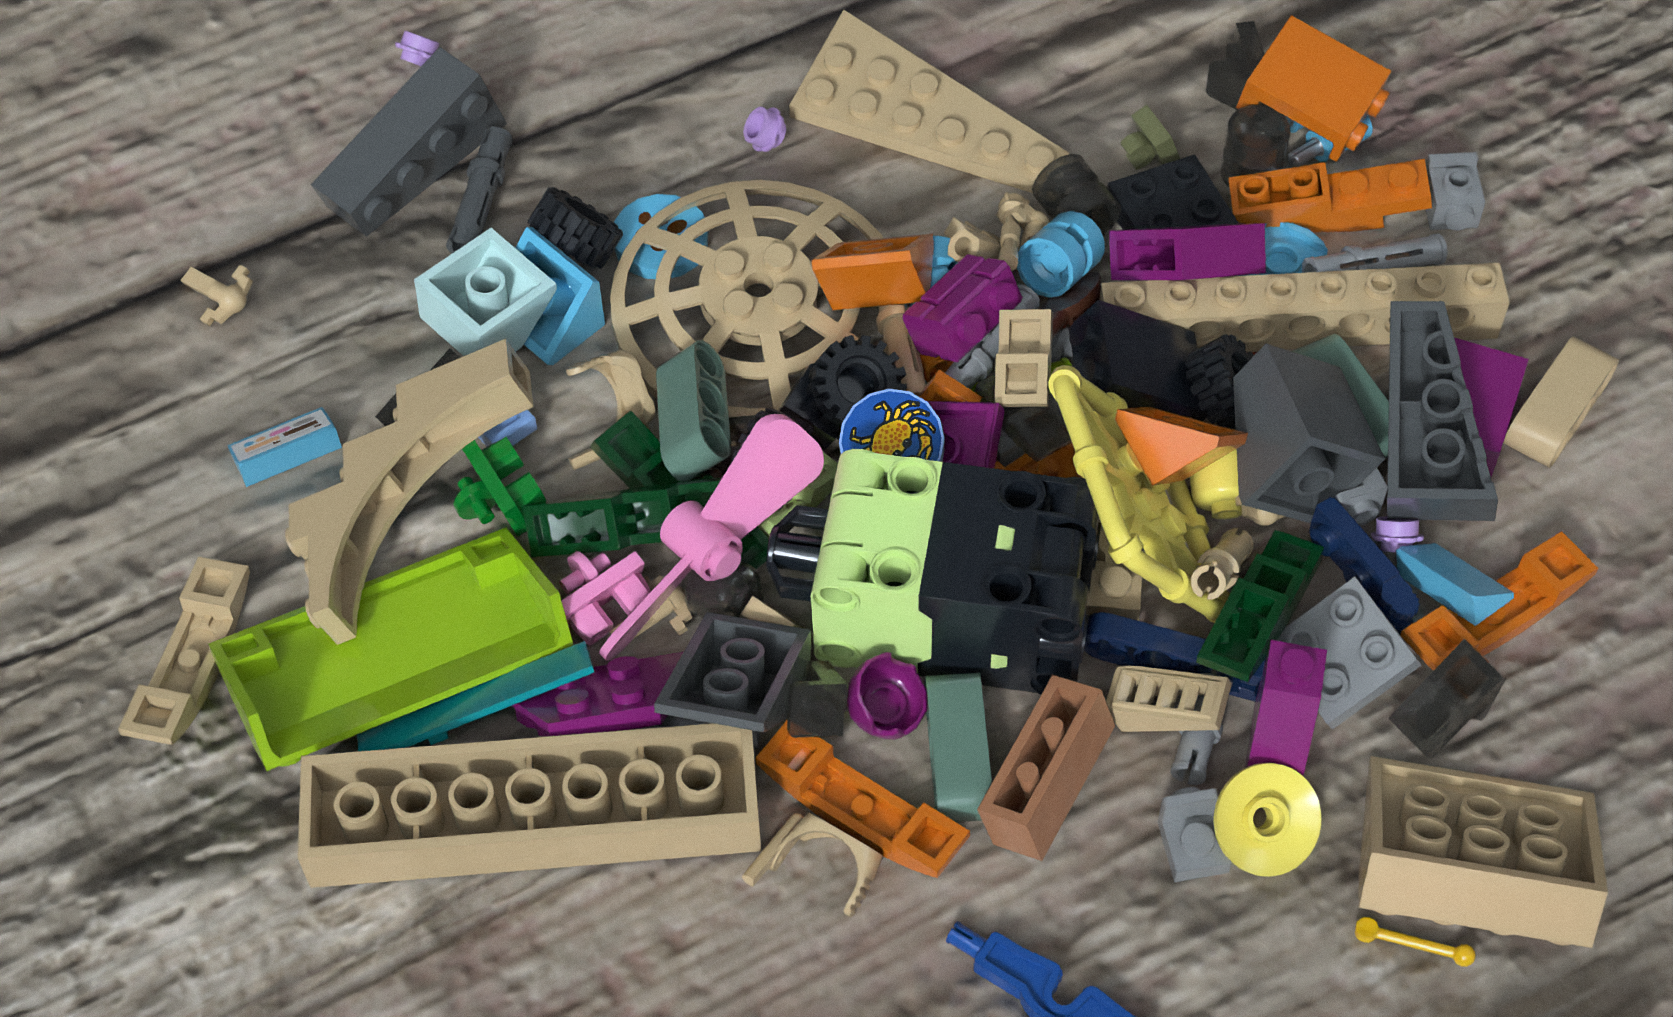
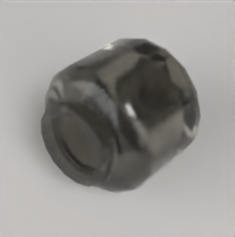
M740 561L737 569L726 578L705 581L692 569L682 580V587L685 590V603L688 610L702 619L706 612L747 619L741 613L751 597L754 596L762 601L764 598V588L760 584L761 580L757 569L743 561Z

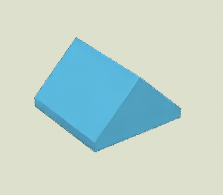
M526 227L515 248L556 283L557 290L524 345L547 365H554L605 325L600 283L533 227Z

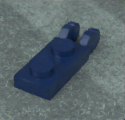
M1329 497L1317 504L1308 531L1312 543L1324 547L1323 556H1329L1343 571L1346 583L1353 577H1356L1399 635H1401L1403 629L1413 624L1414 620L1412 618L1418 612L1420 604L1418 603L1419 598L1416 597L1417 594L1412 593L1413 589L1402 578L1400 571L1335 497Z

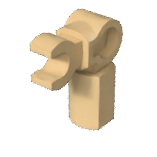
M953 217L944 232L950 238L948 255L957 262L967 254L981 256L985 260L988 258L998 259L1002 247L1000 245V238L994 233L985 230L981 231L968 221L963 223L956 217Z

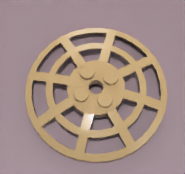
M768 180L734 181L703 188L679 198L657 212L637 231L623 251L613 277L610 303L612 329L619 350L631 353L636 358L648 392L657 398V369L644 356L632 335L630 326L658 316L669 339L682 351L696 341L682 328L674 311L700 305L705 319L712 326L702 340L711 345L717 353H719L728 339L746 345H761L764 362L738 361L719 356L727 376L751 380L768 379L773 405L770 408L779 410L791 391L788 376L805 371L835 341L840 343L844 337L854 335L851 332L856 325L861 308L844 309L841 318L836 322L816 308L818 287L821 286L813 272L811 261L802 250L815 236L823 240L829 248L836 243L843 242L832 230L826 227L837 216L855 226L869 240L883 238L881 233L863 215L841 200L816 189L789 182ZM746 195L784 196L813 203L819 207L809 216H806L800 212L781 207L749 206ZM727 199L728 210H723L701 219L687 228L681 235L659 229L661 225L687 209L710 201ZM753 218L777 219L795 224L797 227L784 240L757 236ZM733 221L737 239L723 245L716 251L694 241L710 229ZM645 243L666 250L656 273L655 297L626 307L625 289L628 272L641 245ZM680 256L703 266L699 277V286L669 293L671 274ZM753 284H764L772 291L765 296L755 297L748 294L745 290ZM806 325L824 337L821 342L809 350L785 359L782 341L798 334ZM886 346L885 349L883 350L886 354H887V346ZM728 406L729 429L748 432L747 424L751 419L756 421V414L761 410L765 411L766 408Z

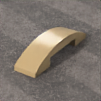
M203 557L197 558L179 597L183 612L149 685H138L118 728L120 735L173 745L189 728L206 701L220 672L208 644L234 634L248 585L249 566Z

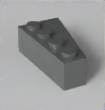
M439 47L312 182L311 186L327 208L367 237L479 147L486 128L489 130L492 126L502 128L507 122L481 76Z
M1444 301L1390 302L1387 519L1495 521L1498 497L1494 482H1492L1486 462L1487 456L1482 438L1478 433L1471 397L1460 367L1461 361Z

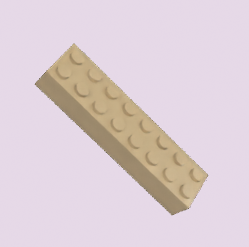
M712 723L301 756L298 860L310 888L761 851L752 730Z

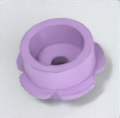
M406 30L403 33L401 42H395V46L403 50L400 58L422 66L430 58L440 44Z
M758 107L754 109L748 116L744 126V139L751 143L758 152H768L772 148H776L781 144L786 134L784 118L780 115L779 109L774 107L769 109Z
M1387 516L1376 518V532L1371 533L1373 540L1381 542V551L1396 553L1398 548L1413 545L1416 541L1420 542L1424 539V535L1419 534V520L1387 519Z

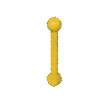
M1370 917L1360 918L1355 926L1356 938L1365 943L1372 942L1377 938L1453 958L1455 963L1461 967H1468L1476 959L1474 949L1467 944L1453 947L1380 928L1377 922Z

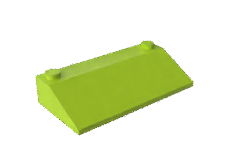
M503 528L365 582L357 614V636L337 645L322 628H316L311 623L306 608L303 606L211 642L208 645L249 738L266 771H269L279 766L293 765L301 760V756H306L502 676L518 667L571 647L574 644L558 590L509 530Z

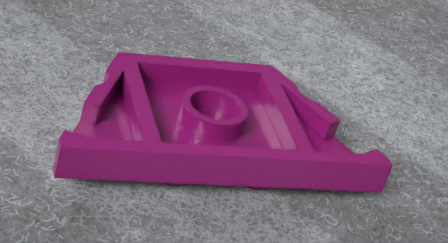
M684 651L641 659L623 656L609 661L606 665L593 667L594 673L512 705L515 708L517 721L527 728L536 729L541 737L624 731L660 725L668 715L655 713L654 703Z

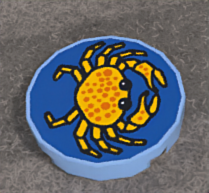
M886 389L870 393L854 404L842 422L839 438L841 454L851 449H864L879 454L918 457L925 460L942 462L945 449V437L941 420L929 403L910 391Z

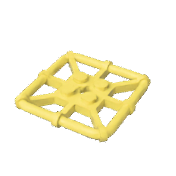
M1062 365L1057 367L1050 376L1048 388L1059 405L1076 452L1073 456L1076 472L1086 480L1104 533L1110 544L1108 549L1109 555L1116 564L1123 563L1129 570L1157 586L1162 596L1169 601L1178 604L1185 603L1203 614L1209 621L1215 623L1230 593L1225 590L1218 598L1207 600L1209 592L1206 591L1201 598L1195 594L1191 587V576L1196 567L1201 565V563H1198V560L1211 547L1206 536L1209 532L1208 524L1205 517L1197 513L1185 480L1152 486L1115 421L1117 409H1128L1125 400L1113 392L1105 393L1081 376L1080 372L1072 366ZM1165 490H1167V493H1168V495H1169V498H1170V501H1171L1172 505H1171L1170 502H1169V499H1168V497H1167V494H1166Z

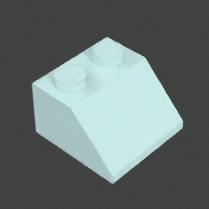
M489 228L414 279L420 318L463 356L503 339L509 342L515 352L524 345L557 290L556 283L492 228Z

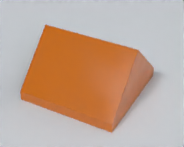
M933 233L836 243L811 260L813 272L832 310L919 302L921 297L931 287L934 249Z
M1152 407L1117 409L1115 418L1152 486L1187 479L1244 445L1248 435L1245 432Z

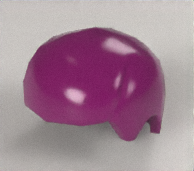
M883 652L865 660L857 668L847 684L845 704L851 719L861 730L877 738L897 740L917 729L927 712V689L917 674L914 664L904 663L892 658L891 652Z

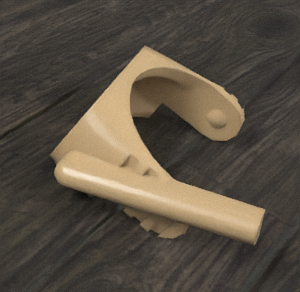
M618 350L574 363V365H570L565 369L568 376L579 374L590 368L602 373L611 384L616 395V422L631 410L649 429L648 424L655 416V405L644 383L639 363L631 353L625 350ZM589 448L568 459L573 470H576L601 458Z
M810 812L805 816L800 813H793L745 871L742 879L753 887L768 869L773 872L776 871L799 839L803 842L815 838H833L843 841L849 846L857 862V883L844 909L845 915L853 917L856 914L855 910L861 906V900L866 897L865 892L870 888L869 882H873L883 855Z

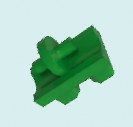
M507 437L482 450L476 441L473 440L463 447L462 450L482 481L473 482L471 477L462 478L458 482V487L461 491L455 497L454 509L462 519L478 518L482 524H487L495 517L491 509L497 503L512 529L519 537L527 532L522 506L545 502L547 499L530 472L507 486H504L501 482L502 479L524 466Z

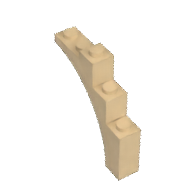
M506 339L397 384V407L393 409L395 422L343 444V467L339 471L341 483L289 504V527L285 530V537L292 553L297 557L302 556L305 560L304 567L309 579V598L305 601L307 615L311 623L318 629L322 628L337 645L357 636V614L368 570L389 528L408 501L445 462L463 447L503 421L533 407L530 371Z

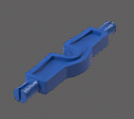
M957 921L954 924V929L950 930L946 938V943L955 946L974 958L973 970L975 973L1019 999L1029 1017H1136L1094 986L1085 987L1081 994L1076 996L1074 1001L1068 1005L1056 1003L1052 996L1057 991L1058 984L1062 981L1063 971L1056 962L1021 947L998 932H993L986 939L963 925L960 921Z

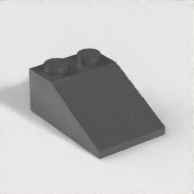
M706 612L655 701L654 712L766 732L796 713L810 684L811 630Z

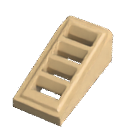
M1117 666L1106 703L1113 722L1121 732L1220 730L1232 683L1228 677L1142 666ZM1198 695H1204L1201 710L1194 711ZM1154 696H1158L1156 705H1152ZM1177 696H1181L1178 708H1174Z

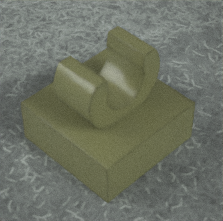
M1145 105L1131 115L1138 132L1129 134L1120 144L1127 152V159L1136 170L1147 166L1154 157L1160 165L1181 159L1171 135L1148 105Z

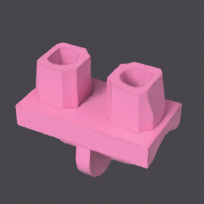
M576 551L567 558L572 573L559 581L561 588L566 594L582 586L561 601L569 628L572 627L575 633L586 641L589 646L606 636L613 628L614 623L601 608L603 605L615 598L629 616L651 592L646 580L642 576L645 563L636 551L600 575V572L611 566L608 557L602 552L589 561L584 554Z

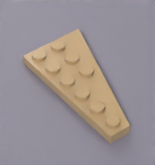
M845 10L842 11L789 105L790 118L1049 199H1053L1069 166V152Z

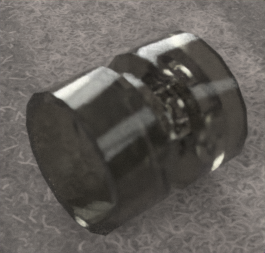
M1266 105L1241 107L1232 114L1227 125L1225 147L1221 161V177L1228 187V178L1284 168L1285 154L1290 138V124L1283 114Z
M1068 154L1052 161L1040 172L1032 187L1033 196L1049 216L1055 218L1060 213L1068 211L1083 213L1096 223L1103 236L1113 228L1121 213V205L1102 182H1099L1098 175L1079 154Z

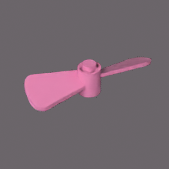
M770 414L761 418L753 427L705 507L697 501H686L668 514L662 524L660 538L681 560L611 634L601 647L599 654L605 660L611 661L622 652L692 569L705 581H715L730 576L737 569L741 561L743 549L741 539L820 475L824 465V455L818 442L786 415Z

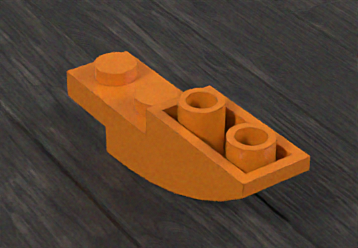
M1425 159L1327 174L1326 163L1323 162L1228 178L1232 212L1236 220L1243 224L1267 223L1266 227H1280V222H1289L1307 228L1312 232H1353L1384 228L1383 216L1432 208Z

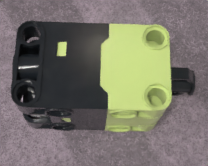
M851 449L840 454L829 509L797 505L777 525H774L768 542L766 567L780 598L811 602L813 653L820 662L826 665L841 668L859 667L869 658L883 652H891L892 658L904 663L914 664L920 677L980 673L983 686L1032 692L1041 695L1052 675L1075 682L1078 680L1079 666L1083 662L1089 614H1086L1088 594L1090 593L1092 572L1096 568L1101 523H1099V516L1084 478H1063L1033 474L1026 471L1001 470L925 460L918 457L879 454L864 449ZM796 526L824 530L823 537L790 533L789 531ZM777 568L815 573L814 580L781 576Z

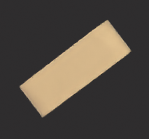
M1572 336L1514 418L1503 443L1551 468L1608 385L1618 366L1619 359Z

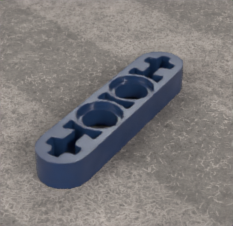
M1093 613L1088 617L1084 651L1090 656L1121 666H1142L1197 674L1212 673L1214 674L1213 676L1228 677L1232 683L1229 695L1254 702L1266 661L1265 659L1250 681L1246 682L1196 663L1197 655L1206 640L1205 638L1111 613Z

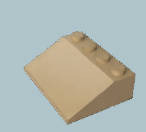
M1374 756L1370 757L1359 866V908L1374 910L1383 915L1398 914L1432 920L1441 925L1456 924L1485 929L1499 935L1513 934L1548 940L1557 945L1571 944L1589 948L1593 947L1608 894L1594 793Z

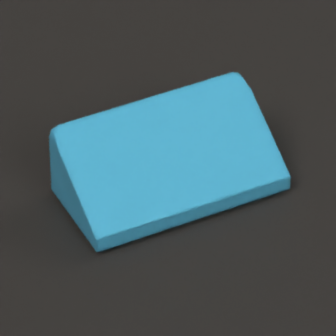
M1436 543L1402 546L1396 550L1397 569L1404 580L1474 626L1514 599V592Z

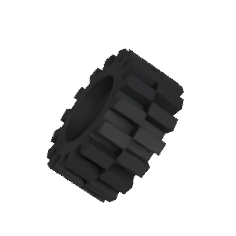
M556 187L547 188L528 219L530 227H533L552 244L563 250V253L569 257L572 255L578 262L583 264L586 262L593 268L602 269L623 236V231L618 228L619 226L615 222L608 220L609 217L605 214L597 212L595 207L583 203L582 199L575 195L572 197L568 192L562 189L560 191Z
M1224 334L1187 355L1189 358L1186 359L1185 366L1189 370L1186 371V376L1189 381L1193 382V386L1190 387L1193 396L1198 395L1200 402L1197 404L1201 411L1207 410V419L1211 424L1217 422L1219 426L1236 430L1233 377L1251 360L1254 354L1251 351L1246 352V344L1241 340L1237 341L1236 336Z
M854 335L847 336L840 343L835 341L815 362L816 364L810 370L808 376L811 382L807 386V396L813 395L814 400L810 403L813 412L820 409L823 416L819 420L825 426L831 421L836 424L834 431L840 433L842 422L852 406L856 404L847 400L839 390L838 379L841 371L844 369L857 367L868 372L874 381L875 392L886 389L906 391L907 384H901V380L906 376L904 366L896 367L895 363L900 359L895 351L890 355L886 354L883 350L887 344L881 340L876 345L870 344L871 336L862 335L858 340H854Z

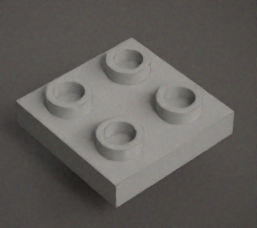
M1353 577L1286 626L1277 640L1327 650L1318 712L1331 729L1340 725L1421 666V663L1356 577Z

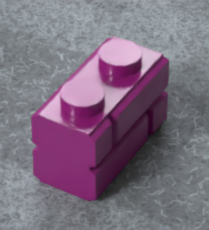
M967 254L921 297L919 302L916 301L904 312L902 319L915 348L921 355L935 358L940 356L944 360L959 362L999 324L1000 310H1013L1022 302L1023 297L1009 265L1004 260L992 258L985 260L981 256Z

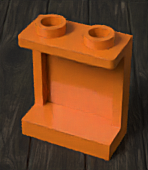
M1291 15L1246 81L1236 108L1253 117L1261 103L1269 106L1331 141L1334 146L1328 158L1337 162L1346 148L1354 152L1369 127L1362 123L1366 116L1369 114L1376 118L1390 95V92L1384 90L1383 87L1391 70Z

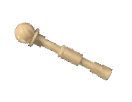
M1006 192L999 202L996 214L1003 224L1000 237L1002 248L998 260H1004L1009 265L1011 271H1013L1018 266L1019 255L1017 251L1020 245L1021 223H1018L1011 213L1014 206L1023 203L1029 205L1030 201L1020 194H1009Z

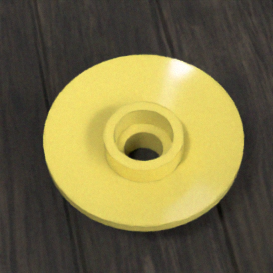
M1259 763L1248 766L1229 779L1218 796L1213 820L1215 836L1224 855L1239 869L1254 875L1267 877L1285 874L1302 864L1311 854L1317 843L1321 829V809L1318 797L1311 784L1300 773L1290 767L1275 763ZM1262 807L1266 813V820L1262 826L1257 828L1253 823L1255 811Z

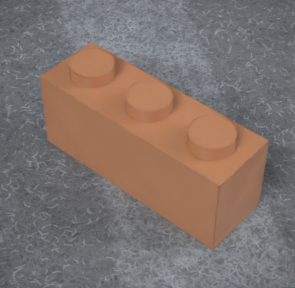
M1052 675L977 809L993 845L1043 861L1115 727L1101 689Z

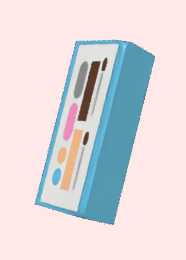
M323 407L227 445L246 487L342 448L337 430Z

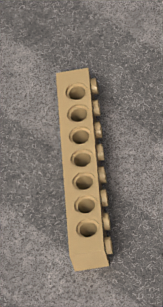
M1500 263L1227 276L1192 280L1101 283L1099 299L1194 331L1198 348L1224 334H1232L1236 336L1237 341L1241 340L1246 344V352L1259 351L1266 343L1285 350L1297 349L1331 334L1339 335L1348 346L1390 344L1391 301H1444L1455 338L1462 340L1498 339L1510 303Z

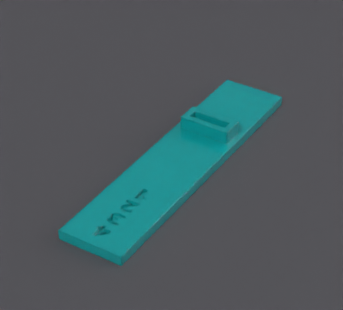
M586 641L357 734L358 752L406 748L426 739L433 745L448 739L449 730L594 673V668Z

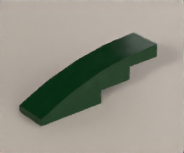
M631 410L596 438L590 447L629 488L681 482L672 476L666 468L661 457L660 441ZM708 473L704 477L699 475L691 481L712 479L713 477ZM758 526L741 539L743 545L741 561L737 569L729 576L739 585L766 562L769 538Z
M723 477L616 490L522 506L531 557L573 554L576 551L581 553L621 550L630 545L662 543L660 530L668 514L686 501H697L705 507Z
M1275 529L1262 554H1256L1244 579L1238 578L1197 655L1196 663L1249 682L1266 659L1270 641L1278 640L1300 603L1322 561L1324 547Z

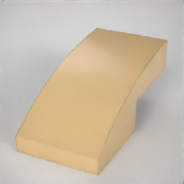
M1051 309L1000 310L999 351L996 354L995 403H1000L1002 407H1048V381L1051 376L1053 313Z

